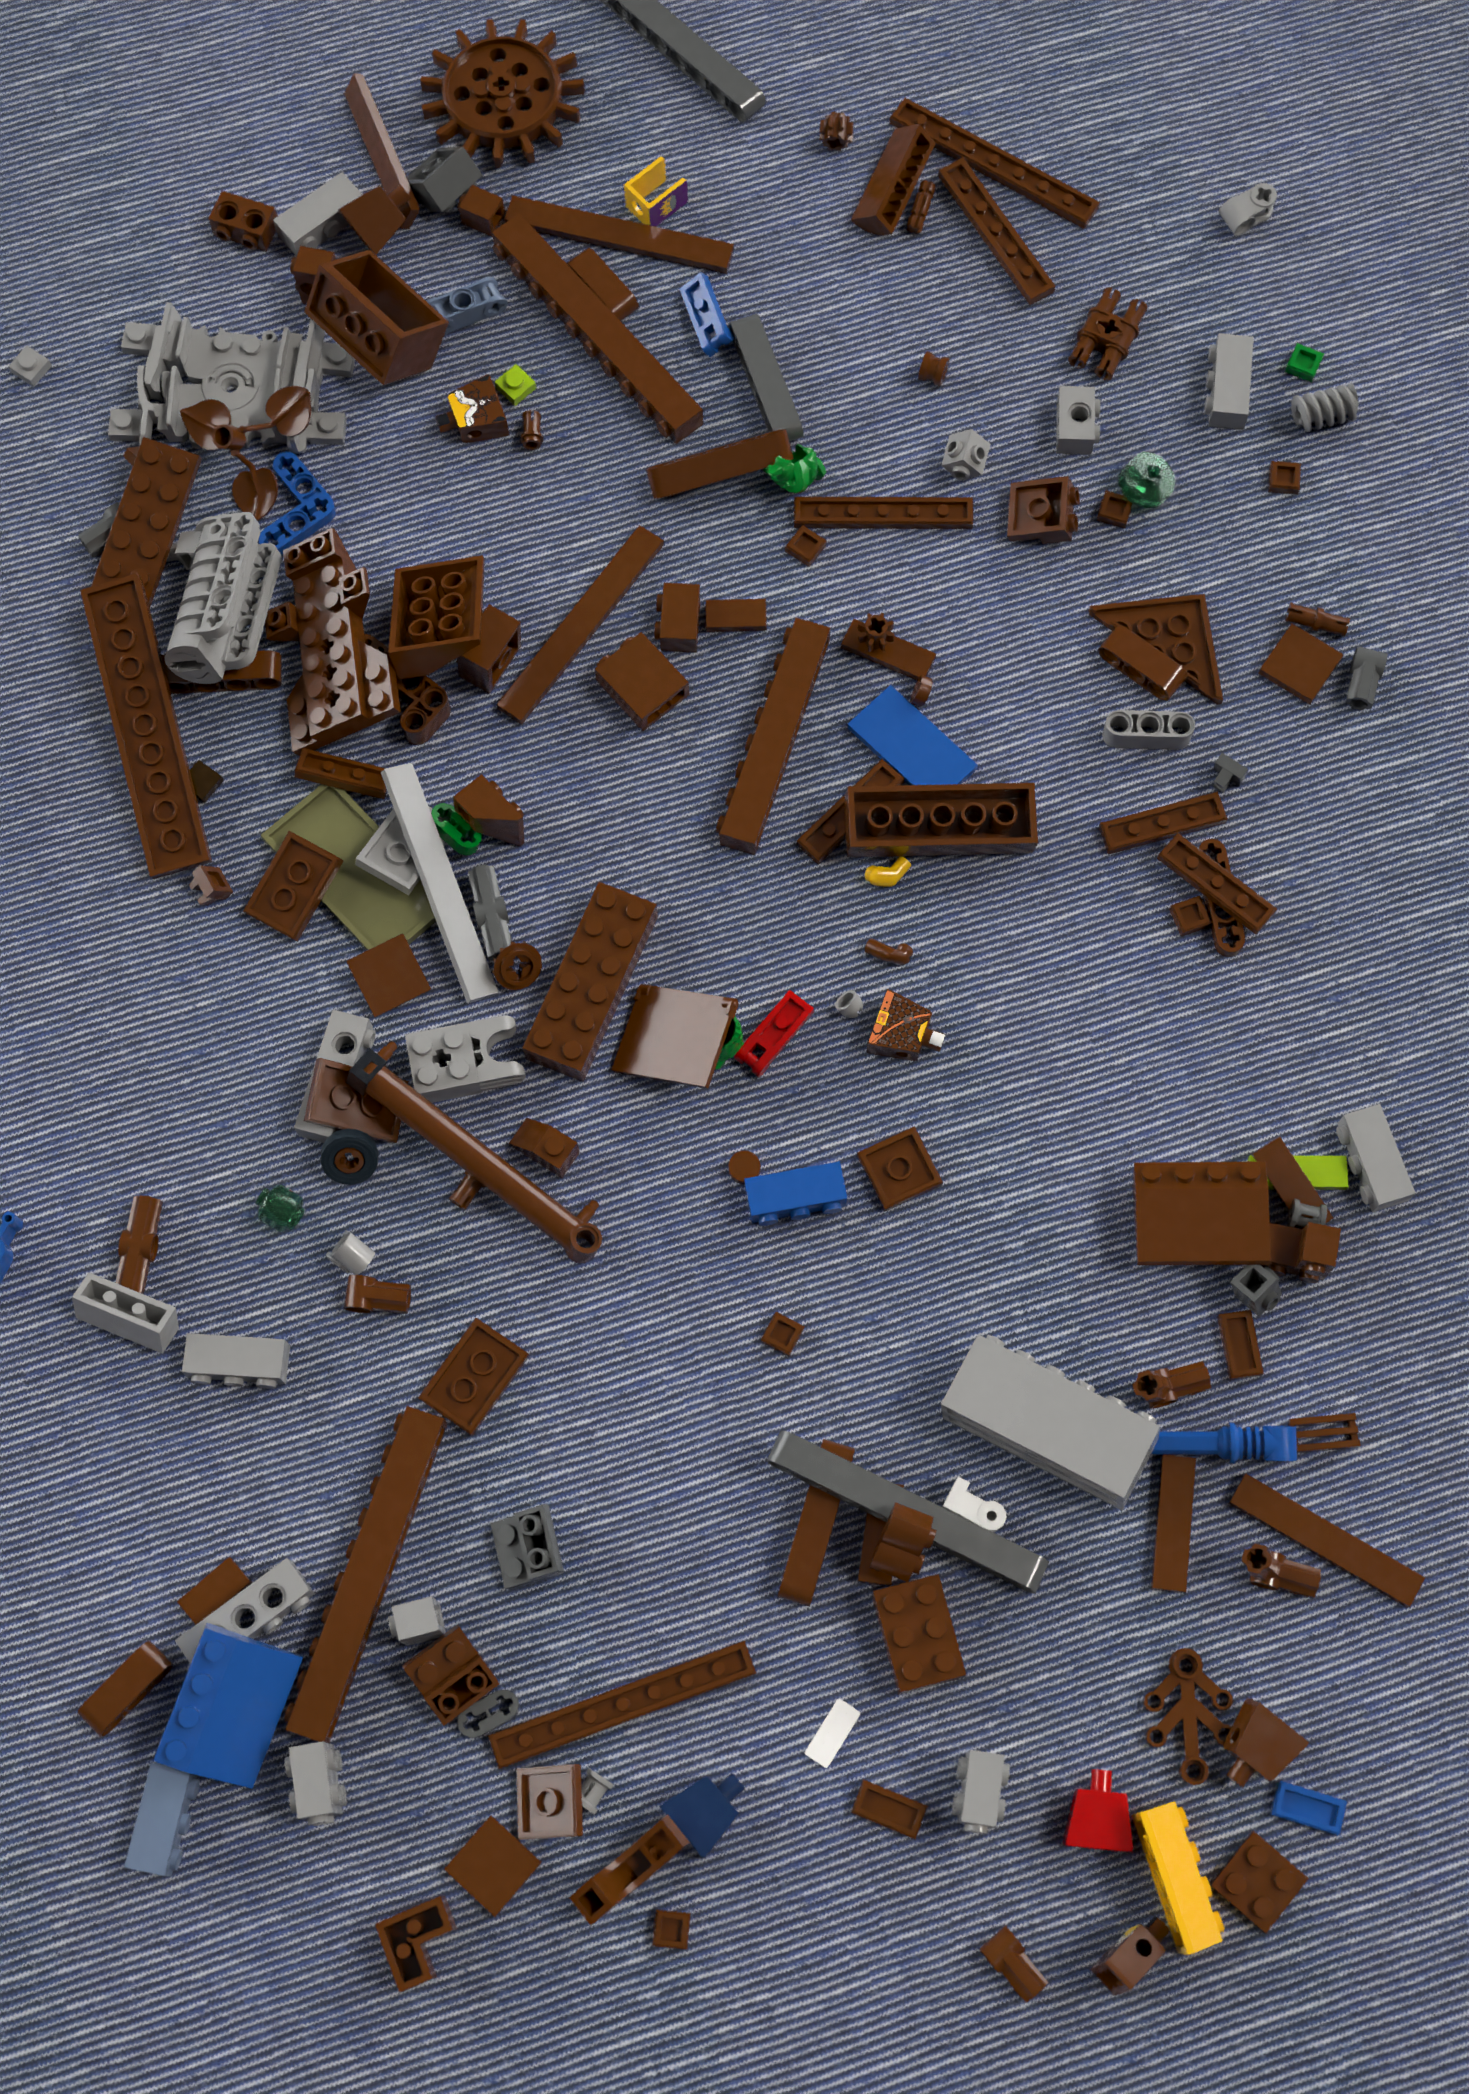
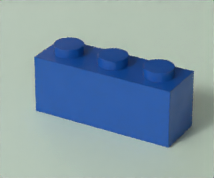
M840 1161L744 1178L751 1223L759 1222L760 1226L775 1224L779 1218L791 1217V1220L804 1219L809 1217L810 1213L822 1211L823 1214H833L842 1210L841 1207L847 1206V1194Z

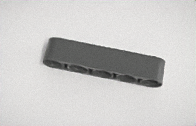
M753 314L729 322V329L734 335V346L768 432L786 429L789 441L802 438L804 434L799 415L759 315Z

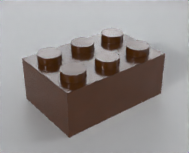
M939 1574L872 1592L873 1603L898 1695L958 1680L967 1675Z

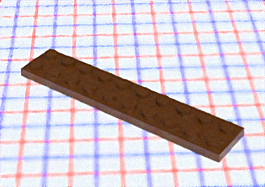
M139 573L80 590L149 875L152 879H157L212 863L142 577Z

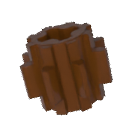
M831 112L830 115L825 116V120L820 121L819 140L823 141L822 145L826 146L830 151H842L843 148L848 147V143L853 141L854 123L850 122V117L846 116L843 112Z

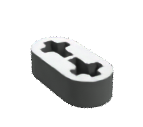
M509 1690L496 1691L463 1711L458 1717V1728L463 1735L469 1738L482 1737L517 1716L520 1709L519 1699ZM503 1696L505 1700L512 1699L513 1704L509 1706V1714L505 1715L502 1711L491 1714L490 1710L499 1705L498 1698ZM470 1713L476 1717L486 1713L488 1718L479 1722L480 1729L475 1732L472 1728H465L464 1724L469 1721L467 1716Z

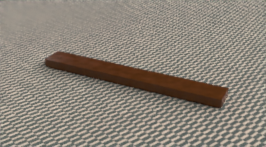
M904 97L890 116L889 124L896 128L920 124L935 141V149L956 160L963 157L972 169L1083 229L1086 228L1099 209V201Z
M514 195L511 197L504 219L506 223L520 213L539 233L725 274L728 272L734 252V244Z
M641 525L637 527L496 704L498 710L521 725L525 722L664 546L663 539Z
M745 1641L491 1734L488 1738L498 1768L502 1769L755 1675L756 1671Z

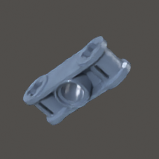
M484 277L470 285L426 300L449 321L444 336L488 317L497 316L507 308L508 302L505 297L500 295L497 289L498 283L494 277Z

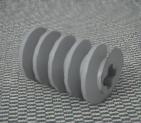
M1352 383L1348 384V386L1340 385L1336 389L1331 387L1326 389L1325 392L1318 390L1314 394L1306 393L1302 397L1296 395L1291 401L1294 422L1297 426L1302 425L1306 432L1311 431V422H1314L1317 429H1321L1323 419L1331 427L1334 424V417L1337 418L1340 424L1345 423V414L1348 415L1351 421H1355L1357 417L1358 396Z

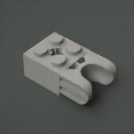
M508 1015L405 1034L414 1089L431 1103L480 1094L485 1090L521 1083L526 1077L525 1069L521 1064L516 1061L498 1062L490 1057V1051L496 1043L513 1037L516 1032L515 1019ZM447 1060V1066L440 1067L439 1063Z

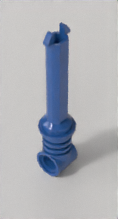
M1229 1422L1228 1426H1222L1218 1431H1160L1158 1441L1151 1455H1218L1222 1460H1229V1464L1242 1460L1243 1456H1246V1460H1251L1252 1456H1254L1255 1460H1259L1260 1456H1262L1263 1460L1296 1461L1297 1426H1263L1262 1430H1259V1426H1254L1253 1430H1251L1250 1426H1246L1245 1430H1242V1426Z

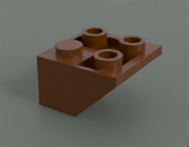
M481 774L453 796L454 810L475 832L517 846H522L525 843L523 811L515 802L509 803L503 797L501 788L493 780L489 782Z

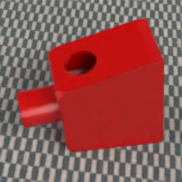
M1092 1769L1090 1790H1075L1063 1838V1846L1127 1853L1133 1852L1128 1797L1125 1793L1111 1792L1112 1771Z

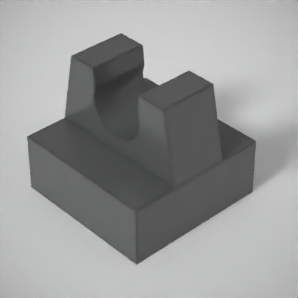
M1221 753L1214 765V771L1219 774L1214 780L1213 787L1224 793L1231 782L1240 786L1247 776L1248 769Z

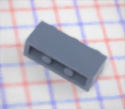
M151 1762L124 1868L160 1876H172L173 1870H178L183 1853L182 1849H179L181 1837L188 1833L191 1823V1814H187L190 1801L196 1799L200 1787V1779H196L197 1775Z

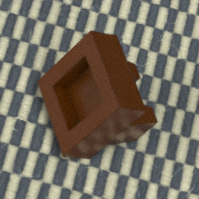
M200 865L192 872L194 879L190 882L189 886L191 890H202L203 895L197 899L200 905L208 906L219 899L225 900L233 893L220 867Z

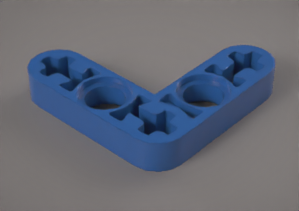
M291 452L278 454L273 461V468L277 478L299 505L266 527L259 536V544L268 543V540L271 538L275 541L278 540V544L275 546L281 555H283V550L302 542L331 522L336 515V508L330 495L301 460ZM284 464L292 466L295 474L293 478L286 468H282ZM308 482L312 484V489L308 493L302 494L296 491L298 485ZM321 505L323 508L326 507L327 511L322 512L317 510L316 507ZM306 513H309L310 517H313L312 522H310V519ZM295 520H303L305 522L304 528L300 531H293L289 526ZM285 529V532L289 538H286L285 534H282L281 530Z

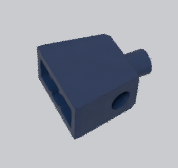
M733 1773L717 1787L706 1776L663 1803L660 1808L666 1815L670 1816L687 1840L704 1859L738 1817L739 1812L733 1807L731 1802L746 1788Z

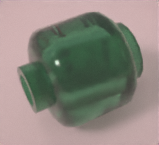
M282 1184L274 1186L271 1190L264 1188L255 1202L259 1206L257 1212L258 1219L277 1232H284L287 1229L292 1231L306 1211L302 1207L303 1198Z

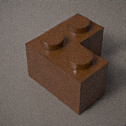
M1308 1222L1303 1229H1297L1270 1223L1271 1265L1261 1266L1263 1268L1267 1266L1280 1277L1286 1276L1287 1273L1297 1275L1299 1280L1307 1283L1323 1281L1336 1266L1341 1228Z
M438 1896L375 1924L399 1993L437 1978L425 1943L457 1930L446 1896Z

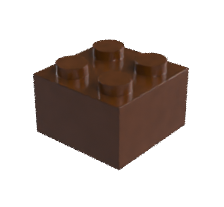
M489 604L485 611L482 612L481 644L457 658L456 663L458 664L459 677L490 694L521 648V622Z

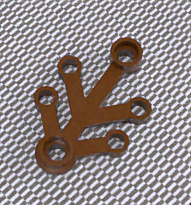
M1182 1648L1171 1655L1168 1663L1170 1673L1154 1691L1148 1692L1143 1697V1706L1152 1713L1160 1711L1164 1707V1699L1179 1683L1181 1699L1157 1726H1153L1146 1731L1145 1740L1151 1747L1158 1748L1163 1746L1167 1741V1735L1182 1719L1185 1760L1182 1761L1179 1767V1774L1186 1784L1199 1785L1207 1779L1209 1768L1207 1763L1199 1756L1197 1719L1213 1733L1214 1740L1221 1746L1224 1745V1741L1219 1738V1731L1225 1728L1230 1732L1232 1727L1228 1724H1223L1195 1698L1194 1683L1211 1697V1704L1216 1710L1224 1711L1232 1706L1233 1697L1229 1691L1218 1687L1202 1672L1203 1662L1197 1652L1192 1649ZM1181 1660L1190 1662L1191 1670L1186 1673L1180 1669L1179 1663ZM1219 1693L1226 1695L1228 1699L1227 1705L1224 1707L1216 1702V1696ZM1155 1695L1158 1697L1160 1704L1157 1708H1152L1148 1705L1149 1696ZM1153 1730L1159 1731L1162 1735V1740L1158 1744L1150 1739V1734ZM1191 1764L1195 1765L1199 1770L1196 1778H1191L1187 1774V1768Z

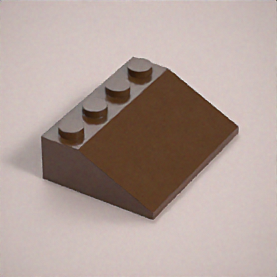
M484 555L395 569L389 656L398 679L429 675L481 644Z
M1266 1161L1134 1163L1133 1202L1137 1265H1271L1269 1192Z

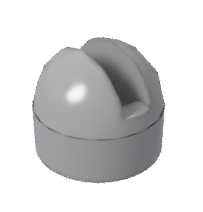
M849 990L837 999L835 1008L846 1018H856L858 1016L857 1012L863 1010V1002L855 991Z

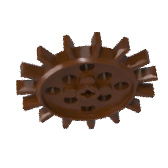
M486 19L485 30L487 39L473 44L461 29L456 30L457 44L462 51L454 59L436 49L432 52L433 63L446 70L444 78L421 76L420 78L423 92L441 93L443 95V100L421 105L424 120L447 115L449 119L448 123L435 131L437 142L442 145L459 133L467 139L463 147L471 158L479 145L493 148L492 156L495 168H502L504 149L521 146L523 155L529 164L535 162L534 146L531 142L542 135L560 148L563 145L562 133L553 126L557 117L579 123L581 119L580 108L562 103V96L585 95L584 79L563 81L560 79V74L577 67L575 53L571 52L553 61L548 53L557 45L556 33L550 31L538 45L526 41L527 25L526 20L520 19L514 37H497V28L493 19ZM496 59H503V61L493 62ZM520 73L526 74L525 76H515ZM479 78H485V79H486V80H484V81H483V80H481V81H475V80H477V79H479ZM540 88H547V89H548V90L543 91V92L537 91V90L540 89ZM461 97H467V98H468L467 100H464V101H459V100H458V99L461 98ZM523 107H529V108H530V109L527 110V111H521V110H519L520 108H523ZM482 112H490V114L485 116L479 115ZM506 126L512 127L510 130H502Z

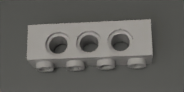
M332 1010L317 1059L323 1058L354 1066L366 1053L367 1048L371 1049L374 1044L376 1031L373 1030L370 1020ZM343 1045H354V1049L350 1053H339ZM313 1068L294 1129L299 1137L324 1143L327 1137L339 1130L304 1121L314 1073Z
M286 1558L177 1638L175 1642L191 1664L206 1623L255 1639L263 1632L268 1635L278 1629L283 1624L281 1619L291 1611L297 1614L311 1603L309 1598L315 1593L293 1561ZM280 1590L283 1594L282 1603L278 1607L270 1608L268 1605L269 1595L273 1591ZM247 1611H253L255 1615L253 1625L243 1629L240 1625L242 1614Z

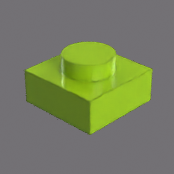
M517 364L494 381L495 388L514 406L537 389L536 382Z

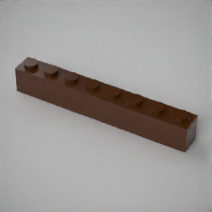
M796 617L793 627L786 628L782 643L786 645L783 654L778 653L774 662L773 671H776V675L773 681L768 680L764 691V697L767 698L765 706H759L755 716L754 724L758 726L755 734L750 733L747 738L745 751L748 754L745 761L740 760L737 766L735 778L738 779L736 788L731 787L729 789L725 805L729 806L726 816L720 815L717 823L716 833H719L720 845L752 855L756 854L830 642L831 627Z

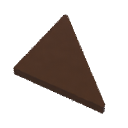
M1205 594L1089 606L1088 612L1090 616L1112 631L1118 625L1128 628L1182 666L1187 673V678L1184 682L1217 705L1222 704L1223 694Z

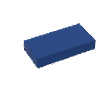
M1278 1781L1270 1815L1340 1836L1347 1801L1284 1781Z

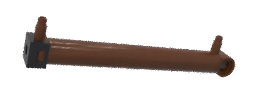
M390 1041L378 1053L369 1048L349 1070L346 1080L348 1085L362 1096L366 1093L563 1247L566 1255L572 1261L586 1263L594 1258L602 1243V1235L595 1225L588 1222L598 1209V1202L591 1200L575 1216L386 1067L387 1061L397 1049L395 1042ZM576 1239H586L591 1247L582 1248L578 1245Z

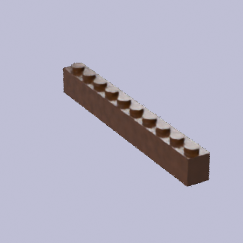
M520 213L492 232L494 241L492 248L496 256L501 261L506 260L518 280L523 279L528 284L532 295L539 300L541 298L544 301L552 317L555 319L559 318L564 323L568 334L574 339L577 337L583 343L585 352L591 358L595 357L601 363L603 371L609 378L614 377L619 382L622 392L628 398H634L642 414L647 418L651 417L656 422L659 432L665 438L670 437L675 444H678L703 425V409Z
M406 1406L404 1414H398L393 1427V1431L397 1432L393 1444H387L383 1452L381 1463L385 1464L381 1476L376 1475L371 1484L369 1494L373 1495L369 1508L364 1507L359 1516L357 1526L361 1527L357 1540L352 1539L347 1548L345 1558L349 1559L345 1572L340 1571L335 1580L333 1590L337 1593L333 1604L328 1603L323 1612L321 1623L325 1625L321 1636H316L311 1644L309 1656L312 1657L308 1670L303 1669L299 1676L296 1688L300 1692L296 1702H291L287 1708L284 1722L288 1724L285 1730L318 1742L330 1743L448 1423L444 1418Z

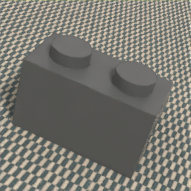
M463 146L439 147L407 176V180L415 199L430 212L446 213L457 204L456 199L460 195L467 194L472 185L477 186L476 181L483 175Z

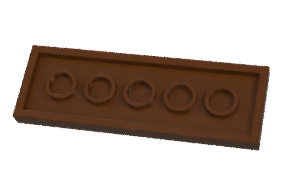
M143 437L91 587L139 573L143 580L149 608L151 607L202 460L199 455Z

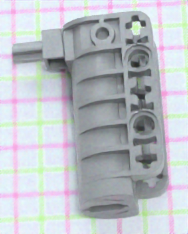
M250 512L203 518L197 523L195 531L181 532L178 543L172 544L166 562L180 560L184 567L190 570L165 654V663L174 674L190 682L200 684L219 682L223 679L225 670L244 668L250 665L256 656L281 565L282 555L272 543L258 544L261 532L259 529L260 525ZM264 576V580L261 583L254 585L259 578ZM251 624L248 631L241 633L244 627Z

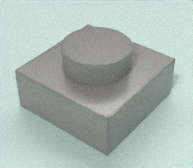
M26 345L8 367L11 373L34 387L52 365L49 359Z

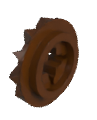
M511 941L510 946L500 948V954L497 958L493 959L494 970L492 972L498 983L510 990H520L528 987L538 978L542 968V959L534 946L529 945L525 941L522 943ZM515 956L523 962L519 964L518 974L512 967H509L514 964Z

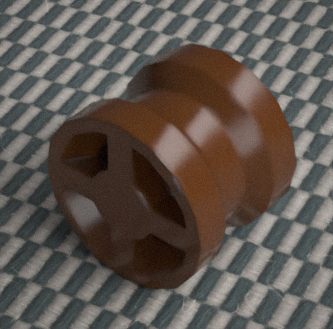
M927 351L920 366L918 380H930L936 386L941 387L949 367L950 358L945 356L938 358L932 352Z

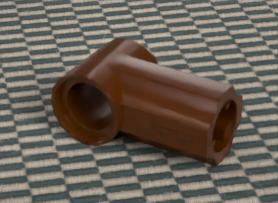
M364 1275L348 1276L344 1302L345 1310L357 1313H372L375 1310L408 1314L411 1302V1285L377 1281L376 1278Z
M1007 1926L1001 1928L979 1948L991 1966L999 1974H1003L1025 2003L1034 1998L1049 1983L1024 1953L1026 1951Z

